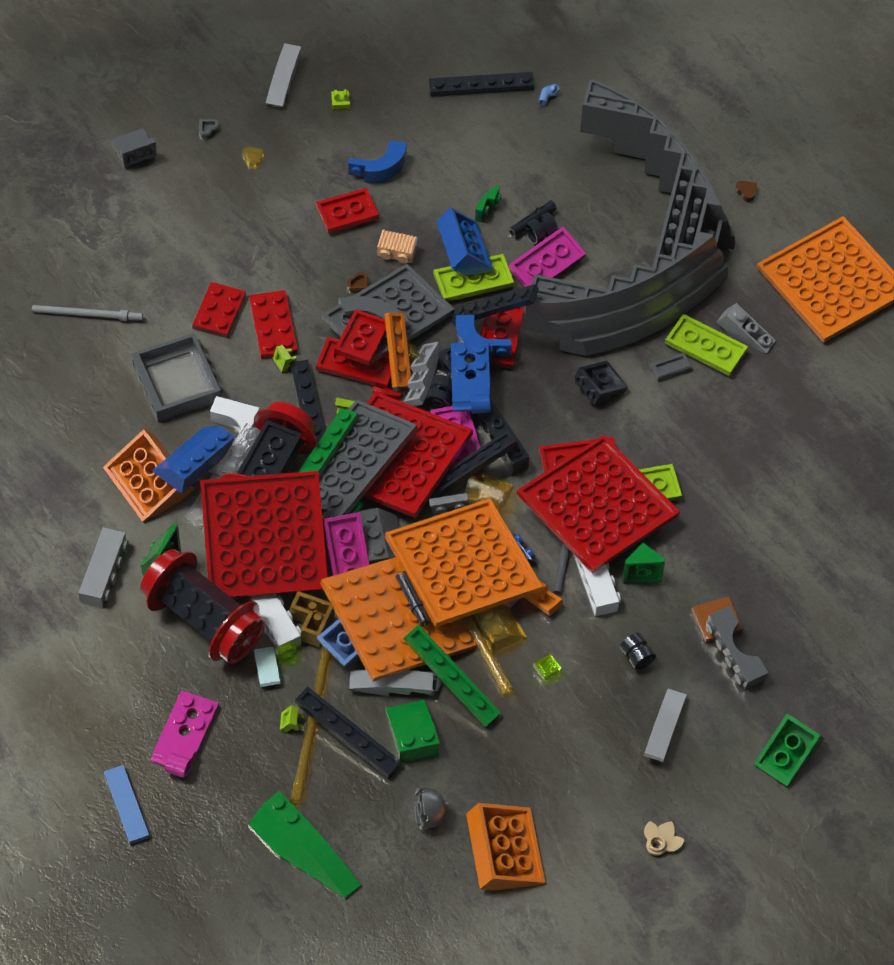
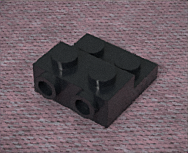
M607 360L579 367L574 376L575 384L578 387H582L586 398L592 400L594 404L609 401L612 395L623 393L628 388Z

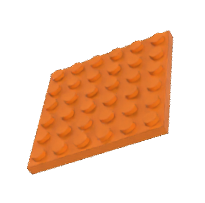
M844 216L757 263V269L823 343L894 303V270Z
M491 498L385 533L386 541L403 571H406L435 628L542 591V584Z
M396 557L324 578L320 583L372 682L426 665L403 639L419 622L415 614L410 611V604L395 578L400 572L403 576V569ZM463 618L436 628L432 621L428 625L423 622L424 627L422 628L449 657L475 649L477 646Z

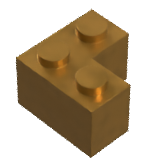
M298 591L290 606V613L293 620L304 623L301 628V641L320 648L321 643L317 640V637L330 627L335 616V610L330 602Z

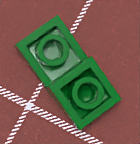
M494 186L482 197L475 209V221L482 222L484 216L488 215L489 210L494 211L496 204H500L502 194H499L500 186Z

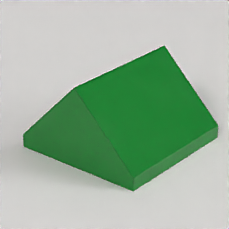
M642 543L625 560L623 583L662 582L665 559Z

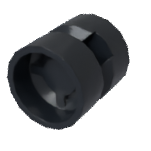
M546 212L538 216L537 220L533 219L525 223L524 229L528 239L533 244H538L546 236L549 237L556 232L558 226L554 217Z
M436 375L432 379L426 403L433 409L449 407L452 399V378L445 375Z
M641 633L630 635L620 644L621 650L626 657H629V661L635 670L646 668L656 659V654L651 647L647 646V641Z

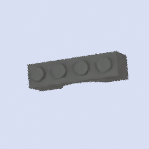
M728 606L710 614L706 621V628L710 634L714 635L716 646L726 656L725 661L734 670L735 679L738 684H742L743 688L747 689L764 681L768 671L759 656L743 654L736 648L733 642V633L737 629L739 621L731 607Z

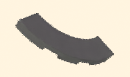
M348 296L338 298V303L345 316L352 315L355 309L385 319L384 314L400 312L394 306L371 297ZM404 316L406 330H410L411 324Z

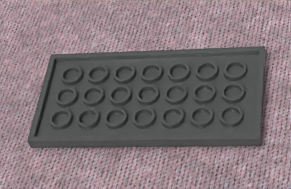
M356 399L348 410L358 413L359 419L319 477L323 519L346 515L351 512L417 432L416 424ZM304 461V462L301 464V466L296 470V472H299V470L301 469V467L303 466V464L305 463V461Z

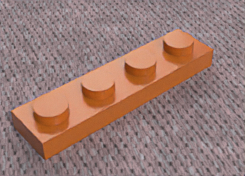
M404 312L386 313L384 315L392 388H408L407 383L411 378Z

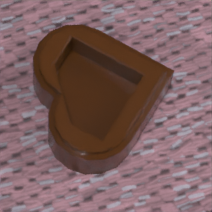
M738 181L735 191L741 195L744 201H753L757 183Z
M363 272L355 274L354 278L347 281V290L351 293H359L368 287V276Z

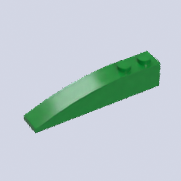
M280 791L262 804L248 824L275 855L280 858L283 857L292 866L300 868L311 878L319 880L325 887L344 899L361 887L359 881L331 846Z

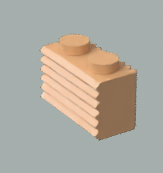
M382 230L377 246V256L385 260L394 259L401 263H413L418 247V237Z

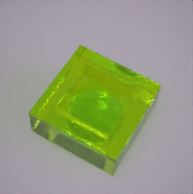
M293 640L275 648V656L279 664L289 662L297 655L296 645Z
M550 653L533 663L534 669L544 681L561 672L560 665Z

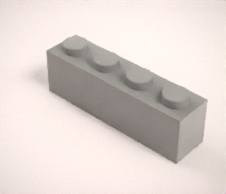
M102 528L79 590L80 603L103 608L105 601L108 602L111 594V584L114 585L116 582L117 568H120L122 565V554L128 549L129 541L126 540L125 532Z

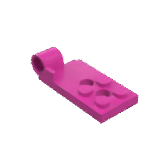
M181 690L150 761L164 766L167 773L185 778L193 766L219 708V703ZM190 712H196L198 714V716L194 719H190L187 717L188 713ZM182 729H189L191 731L187 736L179 734Z

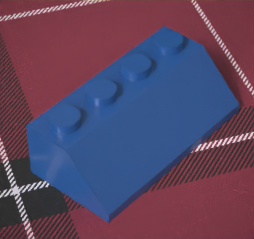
M450 207L437 220V224L443 239L442 242L447 251L446 254L451 263V268L465 276L492 271L493 267L477 222Z
M221 426L203 427L155 467L153 472L180 493H183L232 451L235 436Z

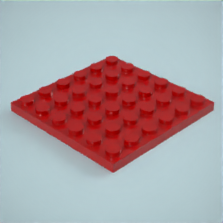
M375 392L367 404L416 424L418 430L363 497L416 518L472 437L473 429Z
M602 435L517 490V495L591 573H594L680 514V511L605 435Z
M319 471L200 480L208 580L230 597L323 589L320 584L321 580L328 577Z

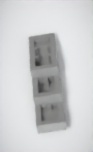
M284 43L272 78L266 105L284 109L286 97L289 94L297 69L301 46Z
M439 342L424 344L410 366L413 374L407 383L410 391L403 401L404 403L411 406L423 404L435 374L440 349Z
M367 670L351 671L349 691L388 696L389 693L410 695V692L431 694L433 673L407 670L372 682Z
M667 689L644 756L664 761L687 694Z

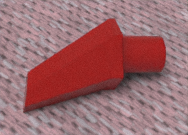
M374 386L372 389V393L378 392L393 399H400L403 396V393L385 387L381 389Z

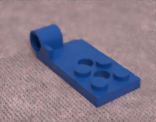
M488 341L451 343L453 412L491 413ZM469 357L475 358V361L472 363H467L465 360ZM470 373L476 375V377L473 379L466 378V376Z

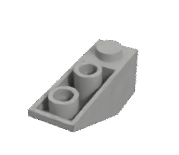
M737 303L727 308L717 320V323L729 335L765 354L776 341Z

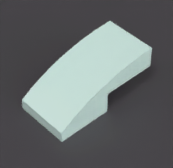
M274 646L254 649L260 687L280 684Z

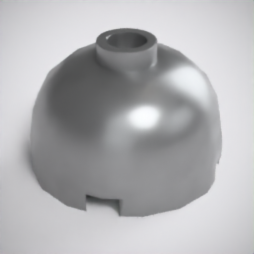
M417 788L415 796L419 795L418 801L414 802L416 823L421 824L419 829H429L440 825L445 818V813L449 811L448 801H444L443 795L434 788Z

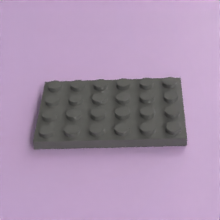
M408 264L354 295L384 301L394 306L400 312H404V316L411 324V329L406 330L407 342L453 315L455 310ZM337 305L323 313L322 319L341 337L352 315L345 316L340 305ZM387 333L384 335L370 365L389 354Z

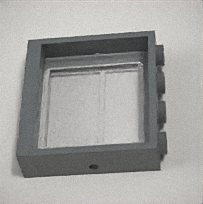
M195 333L131 354L132 365L157 422L213 404L216 396L221 397V393H223L221 383L215 379L217 376L214 368L209 366V357L207 353L204 354L202 351L203 344L200 339L196 338Z

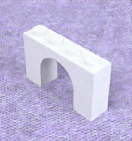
M216 396L210 410L211 422L234 428L238 431L240 437L233 444L232 451L208 472L224 475L239 471L244 457L249 453L250 441L253 442L256 436L254 416L259 411V407Z

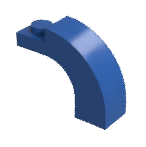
M389 140L387 152L376 160L349 158L348 175L365 177V183H376L390 179L402 169L405 163L407 143Z
M456 315V333L459 343L488 341L489 362H493V356H512L511 339L483 338L475 330V315Z

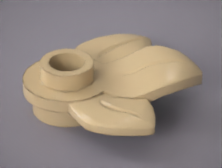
M651 821L646 824L644 835L647 839L646 848L650 854L659 856L665 851L675 852L681 848L684 839L674 836L673 822H666L658 827ZM657 844L660 848H654L653 845Z

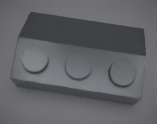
M379 508L359 511L369 565L394 558L395 555L385 539V533L399 528L397 515Z

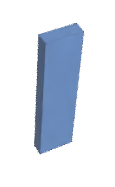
M124 766L104 771L129 844L150 838Z

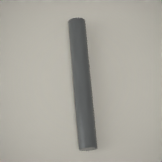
M564 543L562 544L553 591L556 595H560L562 591L569 549Z

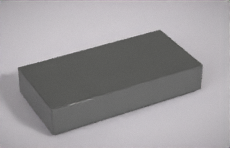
M685 353L650 364V368L657 381L692 370V366Z

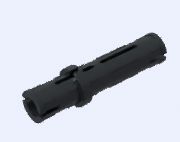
M550 200L543 206L535 208L531 214L508 228L510 235L515 238L525 231V223L533 219L537 220L538 216L546 212L552 213L557 210L556 204Z
M402 571L403 576L400 572L395 578L410 604V611L415 614L419 625L424 627L423 622L428 625L431 623V619L406 571Z

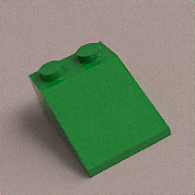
M173 523L158 537L156 542L154 541L151 544L148 556L144 557L141 561L140 567L142 568L143 576L151 564L166 551L176 549L181 553L177 523Z
M425 700L385 708L398 759L401 762L439 754L438 736Z
M786 714L754 765L788 787L812 758L825 738L794 717Z

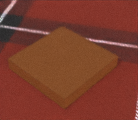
M729 596L692 607V612L706 643L716 640L714 635L710 634L706 628V621L710 614L730 606L739 621ZM740 621L733 635L743 632Z

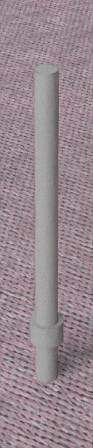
M32 305V312L114 318L120 319V321L143 320V313H133L128 310L107 311Z

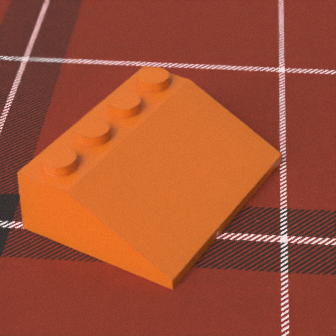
M145 429L103 467L144 523L178 504L195 489L192 485L185 492L180 493L153 472V469L169 457L170 454L158 438Z
M477 803L466 813L480 889L499 891L545 884L531 808Z

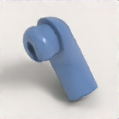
M553 84L544 87L538 103L545 106L548 98L558 94L560 91L559 86Z

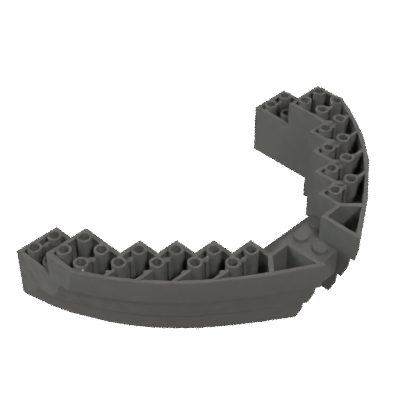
M593 79L589 80L583 101L580 132L615 139L614 153L646 159L644 173L660 176L658 190L671 193L653 268L634 264L631 278L612 275L608 289L537 274L534 275L532 285L535 284L539 290L534 304L526 306L524 330L561 337L559 350L584 356L602 353L637 342L665 328L697 306L727 280L728 265L724 264V256L717 247L734 250L736 242L735 234L711 184L692 153L674 131L653 112L626 94Z

